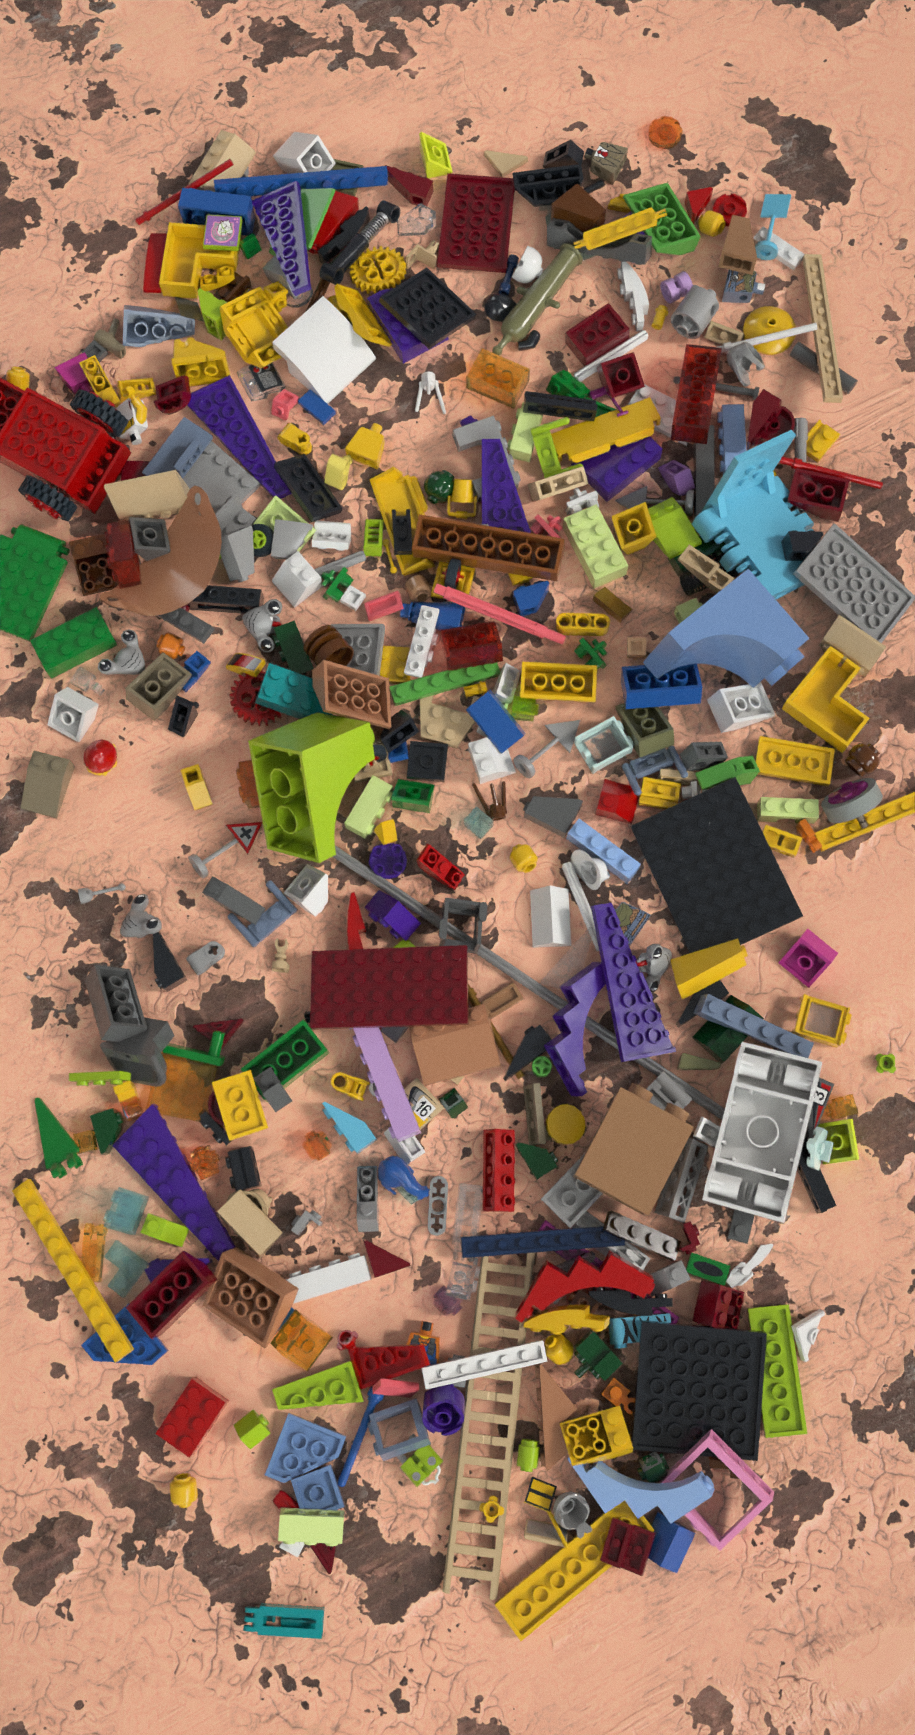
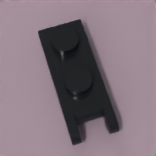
M392 509L394 555H412L410 509H406V515L396 516V510Z

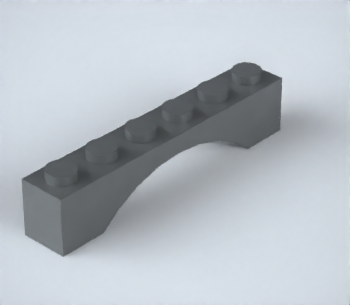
M553 218L547 225V246L554 249H560V246L564 243L577 246L573 242L583 239V232L577 229L570 221ZM636 233L628 238L614 241L590 251L586 246L578 248V250L586 255L602 256L605 259L612 258L621 262L628 261L637 265H645L651 257L652 236Z

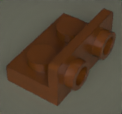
M235 272V279L220 287L214 293V297L228 303L244 295L252 287L250 278L247 275L243 278Z

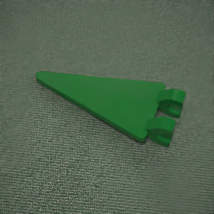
M35 1098L46 1169H51L53 1178L59 1177L61 1179L67 1175L66 1169L61 1164L65 1160L69 1168L75 1167L77 1169L83 1165L81 1158L77 1155L80 1149L43 1100Z

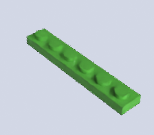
M492 657L390 686L389 691L394 705L398 706L498 677L500 669L496 658Z

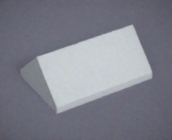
M551 885L530 890L533 948L571 946L569 890Z

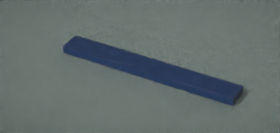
M603 1226L461 1237L462 1258L625 1246V1240L602 1231Z

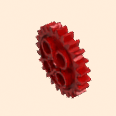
M263 670L260 671L257 677L246 673V676L243 677L239 674L240 681L234 680L236 687H231L233 693L229 694L230 699H233L230 701L231 706H234L233 712H238V718L243 717L244 723L250 720L251 726L255 722H258L259 727L262 722H265L266 726H268L269 720L275 723V717L282 718L280 712L270 708L266 711H259V708L262 706L255 703L260 686L253 687V684L256 682L262 683L265 674ZM246 697L252 699L250 702H243V699Z

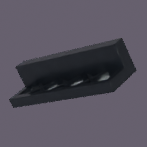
M525 391L523 412L594 421L597 413L596 400Z
M805 1136L797 1170L818 1214L837 1205L821 1169L819 1168L818 1171L807 1166V1157H810V1154L807 1150L808 1140Z

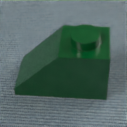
M114 1108L90 1116L102 1155H108L111 1152L112 1145L116 1142L123 1129L121 1123H124L123 1116L120 1111L118 1112Z
M520 1142L515 1145L536 1180L558 1167L556 1165L558 1159L552 1151L549 1153L547 1149Z

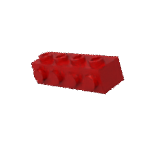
M483 1130V1212H514L515 1130Z

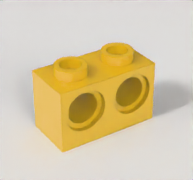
M769 825L764 826L762 832L771 850L794 858L798 852L802 837Z

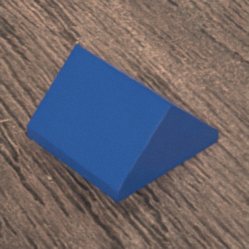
M657 1512L651 1524L654 1529L653 1532L656 1533L649 1559L660 1567L677 1573L696 1533L677 1522L670 1524L665 1515Z

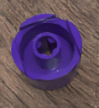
M453 1384L431 1388L426 1391L422 1421L426 1429L434 1434L435 1431L440 1432L444 1436L452 1435L459 1431L462 1427L465 1413L463 1394Z

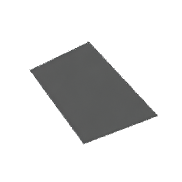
M175 297L181 316L204 322L198 302Z

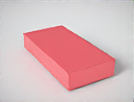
M398 590L364 603L369 621L404 609Z
M381 1378L372 1387L373 1394L411 1398L419 1391V1383Z

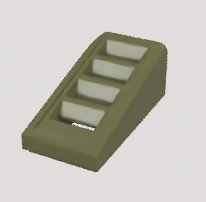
M682 1053L679 1057L677 1070H717L720 1068L721 1063Z

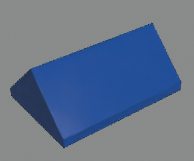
M491 689L466 709L501 754L526 734Z

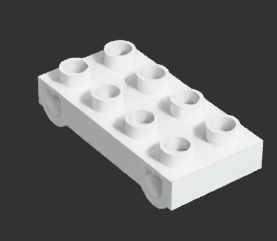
M746 1042L741 1043L712 1163L706 1180L703 1201L777 1222H785L820 1077L821 1061Z

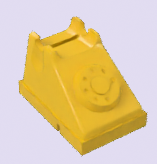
M193 337L187 338L185 342H182L180 339L174 340L173 358L171 360L176 378L183 375L189 377L190 387L212 384L229 375L231 376L224 350L196 341Z

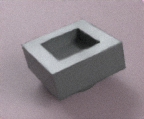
M95 340L82 351V353H86L87 358L95 355L99 363L108 355L107 350Z

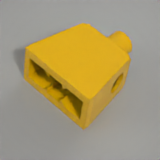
M373 423L370 430L364 427L359 428L345 448L346 455H350L354 461L378 470L385 446L384 436L380 434L382 427L377 423Z

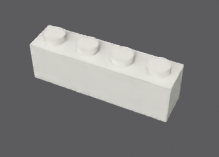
M360 1253L348 1256V1261L341 1262L340 1259L328 1262L329 1266L322 1269L321 1265L309 1268V1273L302 1274L301 1271L289 1274L290 1278L286 1280L299 1288L294 1303L372 1280L366 1257H360Z

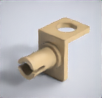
M433 240L426 249L417 244L406 256V269H409L416 260L434 269L437 259L435 254L439 251V243L436 242L433 246L435 240Z

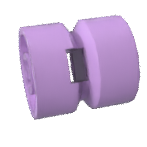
M685 271L676 274L673 278L662 281L660 284L662 295L669 304L679 300L680 296L685 297L693 286L691 278Z

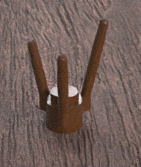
M505 781L502 782V806L497 801L494 784H490L494 803L490 805V809L476 784L473 783L472 786L486 812L487 818L490 817L491 821L506 818Z

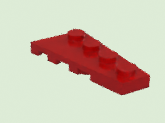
M424 1344L356 1347L353 1351L348 1349L360 1390L375 1385L381 1378L392 1379L430 1365Z

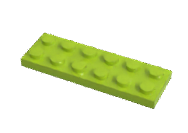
M789 1304L747 1308L750 1330L765 1331L767 1333L761 1409L764 1437L773 1438L807 1434Z

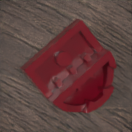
M183 375L156 385L157 400L154 401L155 407L166 415L174 414L185 408L191 399L189 377Z

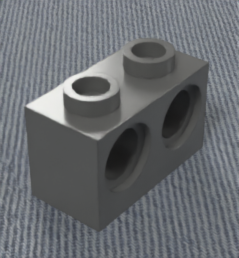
M692 742L680 754L687 771L704 770L721 764L728 758L722 742Z

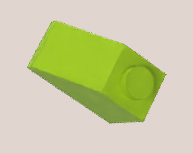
M148 1213L140 1233L183 1247L189 1229L184 1225Z

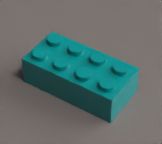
M271 663L268 664L255 701L256 704L298 719L316 712L332 715L331 713L323 712L313 689L312 678Z

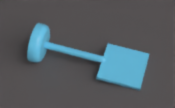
M765 194L761 218L771 219L766 240L760 241L755 245L757 258L761 260H772L777 257L778 247L770 241L775 218H787L791 194Z

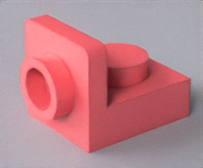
M283 389L273 398L271 414L286 421L289 416V410L298 403L299 396Z

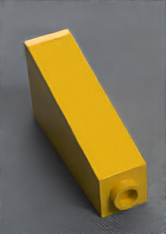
M735 939L670 959L681 998L685 999L746 966L744 957H747L748 954L745 945L740 946L739 940Z

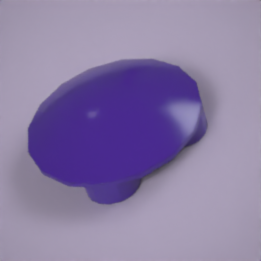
M394 843L379 844L373 847L369 857L371 870L384 879L398 877L403 873L407 864L406 854L402 847Z

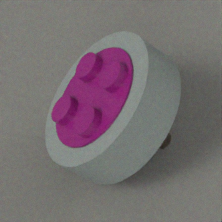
M864 778L844 783L826 796L821 806L829 822L842 823L856 818L861 829L868 826L864 814L875 808L882 801L883 795L875 779Z

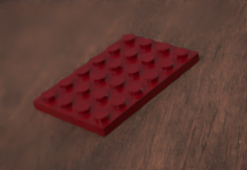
M447 173L437 268L506 273L515 195L513 178Z

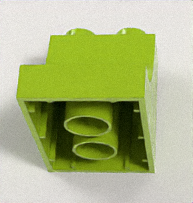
M316 712L248 741L267 849L321 863L336 855L335 823L342 797L355 775L366 764L375 759L373 748L375 737L370 727V722Z

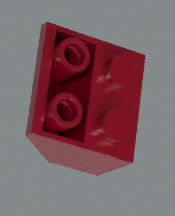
M701 1280L692 1321L715 1328L737 1329L745 1292Z

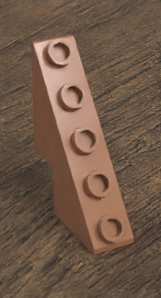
M540 1363L539 1366H535V1377L540 1379V1388H536L537 1401H541V1409H538V1423L542 1422L543 1431H539L540 1445L544 1444V1453H540L541 1467H545L548 1471L568 1453L560 1423L565 1421L577 1408Z

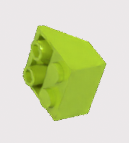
M199 288L198 296L207 333L222 341L226 334L223 330L220 306L227 302L222 299L219 300L211 292Z

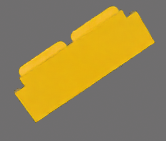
M649 397L622 407L621 409L623 411L627 410L628 414L617 417V414L620 413L617 409L595 417L594 421H584L551 433L559 462L562 461V455L566 453L569 461L572 460L573 463H579L608 452L611 445L615 444L617 447H622L652 436L655 430L653 421L658 426L661 420L652 399Z
M393 466L370 479L394 549L392 509L396 510V516L406 515V509H410L413 545L419 514L425 515L428 506L418 478L409 475L403 477L402 472ZM413 553L412 555H396L404 576L435 567L433 560L416 558L413 556Z

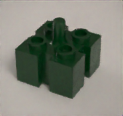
M590 1330L573 1346L576 1349L574 1355L583 1363L574 1372L578 1378H581L589 1370L597 1380L602 1378L606 1381L623 1364L594 1331Z

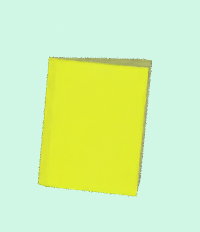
M420 132V152L426 177L434 178L445 176L447 173H453L446 143Z
M853 1119L818 1125V1127L828 1131L826 1140L834 1143L829 1163L822 1161L823 1165L859 1160Z

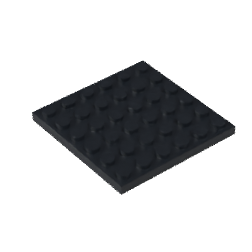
M641 1320L632 1432L633 1450L686 1454L712 1429L742 1460L758 1461L767 1333L765 1331ZM708 1447L699 1455L717 1457Z

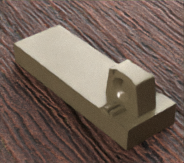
M540 1083L523 1086L529 1145L546 1144V1141L552 1140L544 1126Z

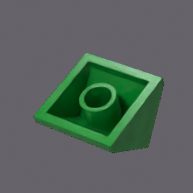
M398 779L392 794V806L394 808L430 813L435 785Z

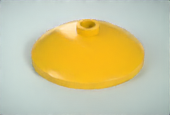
M764 306L755 309L747 316L743 326V336L747 340L796 328L793 318L783 309ZM796 335L753 345L758 353L776 355L786 351L794 342Z

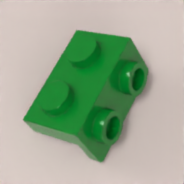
M565 370L553 375L546 388V391L552 395L583 399L591 391L584 383L579 382L571 373Z

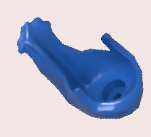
M390 1156L381 1161L378 1167V1179L381 1181L382 1186L392 1192L393 1195H396V1192L390 1187L402 1186L408 1193L416 1196L417 1200H422L429 1196L430 1189L418 1183L413 1175L414 1170L402 1158Z

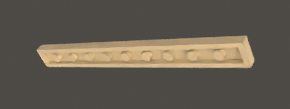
M804 254L802 260L812 323H817L818 329L813 331L823 402L841 403L843 393L821 254Z

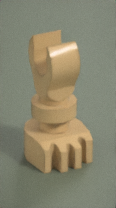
M277 938L275 940V947L277 949V954H275L276 961L272 962V971L288 973L290 965L285 961V952L289 947V943L285 938V945L279 947V940Z

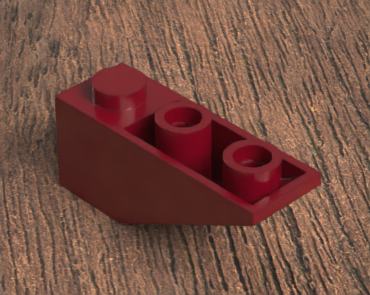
M387 166L388 182L409 203L427 208L434 192L433 180L399 170L396 167Z
M765 389L761 391L752 405L747 450L758 444L761 439L760 435L763 431L766 432L772 423L771 420L774 417L777 418L782 411V400Z

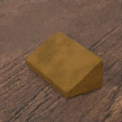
M606 587L593 596V601L620 623L633 610Z

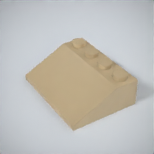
M176 470L104 485L118 518L124 525L130 526L129 517L165 519L170 518L171 515L178 514L187 499V493L190 489Z

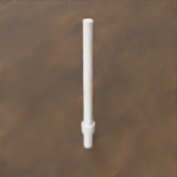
M817 323L734 343H723L722 346L710 348L711 356L724 352L727 354L734 346L745 341L753 346L818 330Z

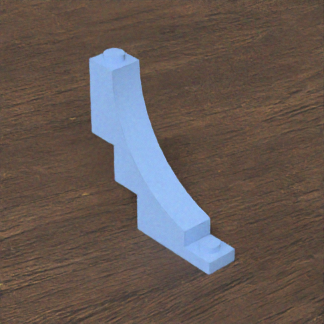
M602 1461L595 1462L592 1465L587 1463L572 1466L604 1513H607L625 1500L637 1518L658 1506L670 1524H672L711 1498L715 1490L712 1480L705 1476L702 1471L676 1482L649 1483L618 1473Z

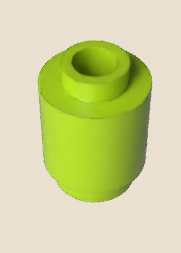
M531 1439L521 1440L517 1457V1466L521 1467V1471L533 1472V1469L538 1467L540 1449L538 1441Z

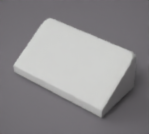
M389 1128L384 1132L385 1137L398 1156L407 1164H410L425 1153V1150L415 1136L399 1142L396 1138H392Z

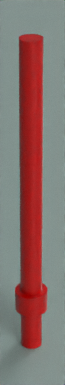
M782 456L779 461L780 464L791 466L792 469L799 468L849 479L850 482L881 489L883 482L810 464L803 462L799 458L791 459Z

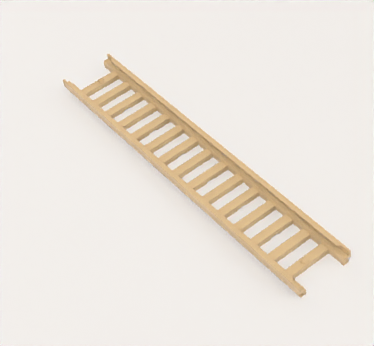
M527 1253L526 1267L489 1263V1256L481 1257L470 1356L499 1350L479 1347L480 1334L518 1339L517 1345L525 1344L527 1328L524 1327V1322L528 1320L527 1318L522 1323L520 1322L519 1330L481 1325L482 1313L515 1317L517 1308L483 1304L484 1293L491 1292L522 1296L523 1300L531 1287L535 1253ZM487 1271L525 1275L524 1288L486 1283ZM522 1368L515 1369L514 1373L504 1371L481 1377L512 1381V1394L473 1389L474 1379L467 1380L465 1413L460 1434L442 1592L450 1594L452 1576L491 1581L489 1599H497ZM472 1398L511 1403L510 1415L471 1411ZM474 1420L508 1425L507 1438L468 1433L469 1422ZM467 1442L506 1447L505 1459L467 1455ZM465 1464L504 1469L502 1481L464 1477ZM462 1486L501 1491L499 1505L504 1507V1514L498 1516L497 1526L458 1521L460 1508L480 1511L479 1505L485 1503L483 1501L461 1499ZM457 1531L496 1536L495 1548L456 1543ZM454 1553L494 1558L493 1570L453 1566Z

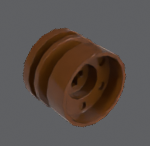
M325 625L316 629L309 635L304 644V652L315 662L316 666L323 660L347 666L354 655V649L342 638V635L333 625Z

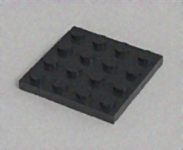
M427 267L385 293L379 299V303L428 349H431L476 317V313Z

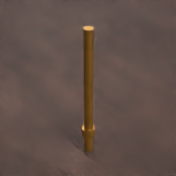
M468 984V1000H470L473 1007L481 1005L476 997V991ZM491 1021L496 1045L510 1065L513 1056ZM522 1070L515 1074L518 1080L525 1076Z

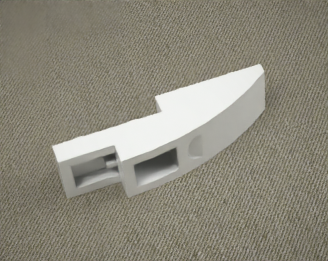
M626 261L621 262V266L617 270L618 279H621L622 282L620 284V294L624 296V302L629 301V308L633 309V314H631L632 325H635L636 332H639L644 328V315H648V296L641 279Z

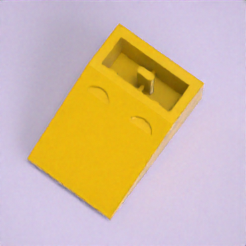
M620 1406L560 1423L572 1466L613 1459L633 1453V1446Z

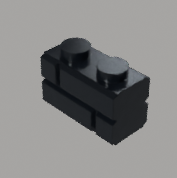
M248 1146L228 1151V1157H225L227 1168L231 1169L233 1175L230 1177L232 1189L246 1191L261 1187L253 1147Z

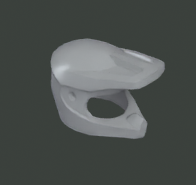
M746 341L734 346L727 352L726 357L730 368L736 373L738 379L745 387L750 385L749 372L751 364H756L758 371L765 367L760 354Z

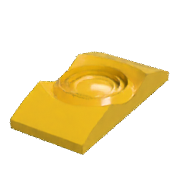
M336 284L334 289L339 309L347 312V316L353 324L354 332L370 342L390 347L392 342L359 291Z

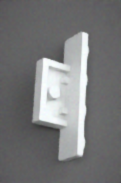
M421 606L404 670L405 675L422 678L424 669L433 660L434 651H432V647L438 641V634H436L435 629L439 615L438 608Z

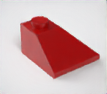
M604 779L595 815L632 824L639 796L634 794L630 785Z

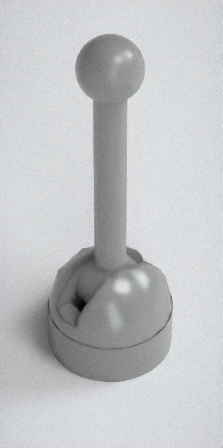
M120 883L116 887L94 892L89 888L78 889L81 904L88 903L93 899L94 895L115 890L123 891L126 886Z

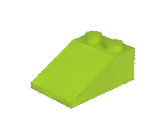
M673 497L648 509L657 536L653 541L669 560L682 554L688 545L696 547L702 544L684 510Z

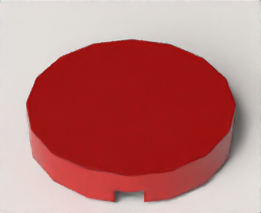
M723 194L715 200L712 211L723 215L725 226L729 227L732 215L746 217L747 204L737 194Z

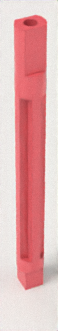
M436 584L433 593L443 596L448 601L543 639L544 637L563 645L565 635L550 630L545 625L449 586L445 587Z

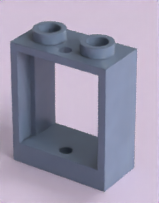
M417 1398L369 1415L371 1421L367 1423L371 1436H375L376 1440L373 1443L376 1456L380 1455L383 1461L431 1445L427 1429L422 1421V1411ZM411 1411L418 1437L384 1448L378 1422Z

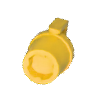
M454 479L452 496H448L447 513L449 516L467 519V517H474L476 515L477 496H473L471 479ZM451 502H474V513H467V511L450 512Z

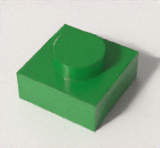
M253 233L240 241V248L247 259L262 251Z

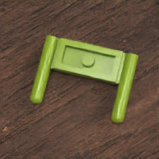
M568 417L530 429L544 478L583 466L579 463L561 469L550 430L569 424L570 420Z

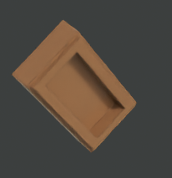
M513 982L480 1003L481 1005L485 1004L489 1017L492 1019L524 1000Z

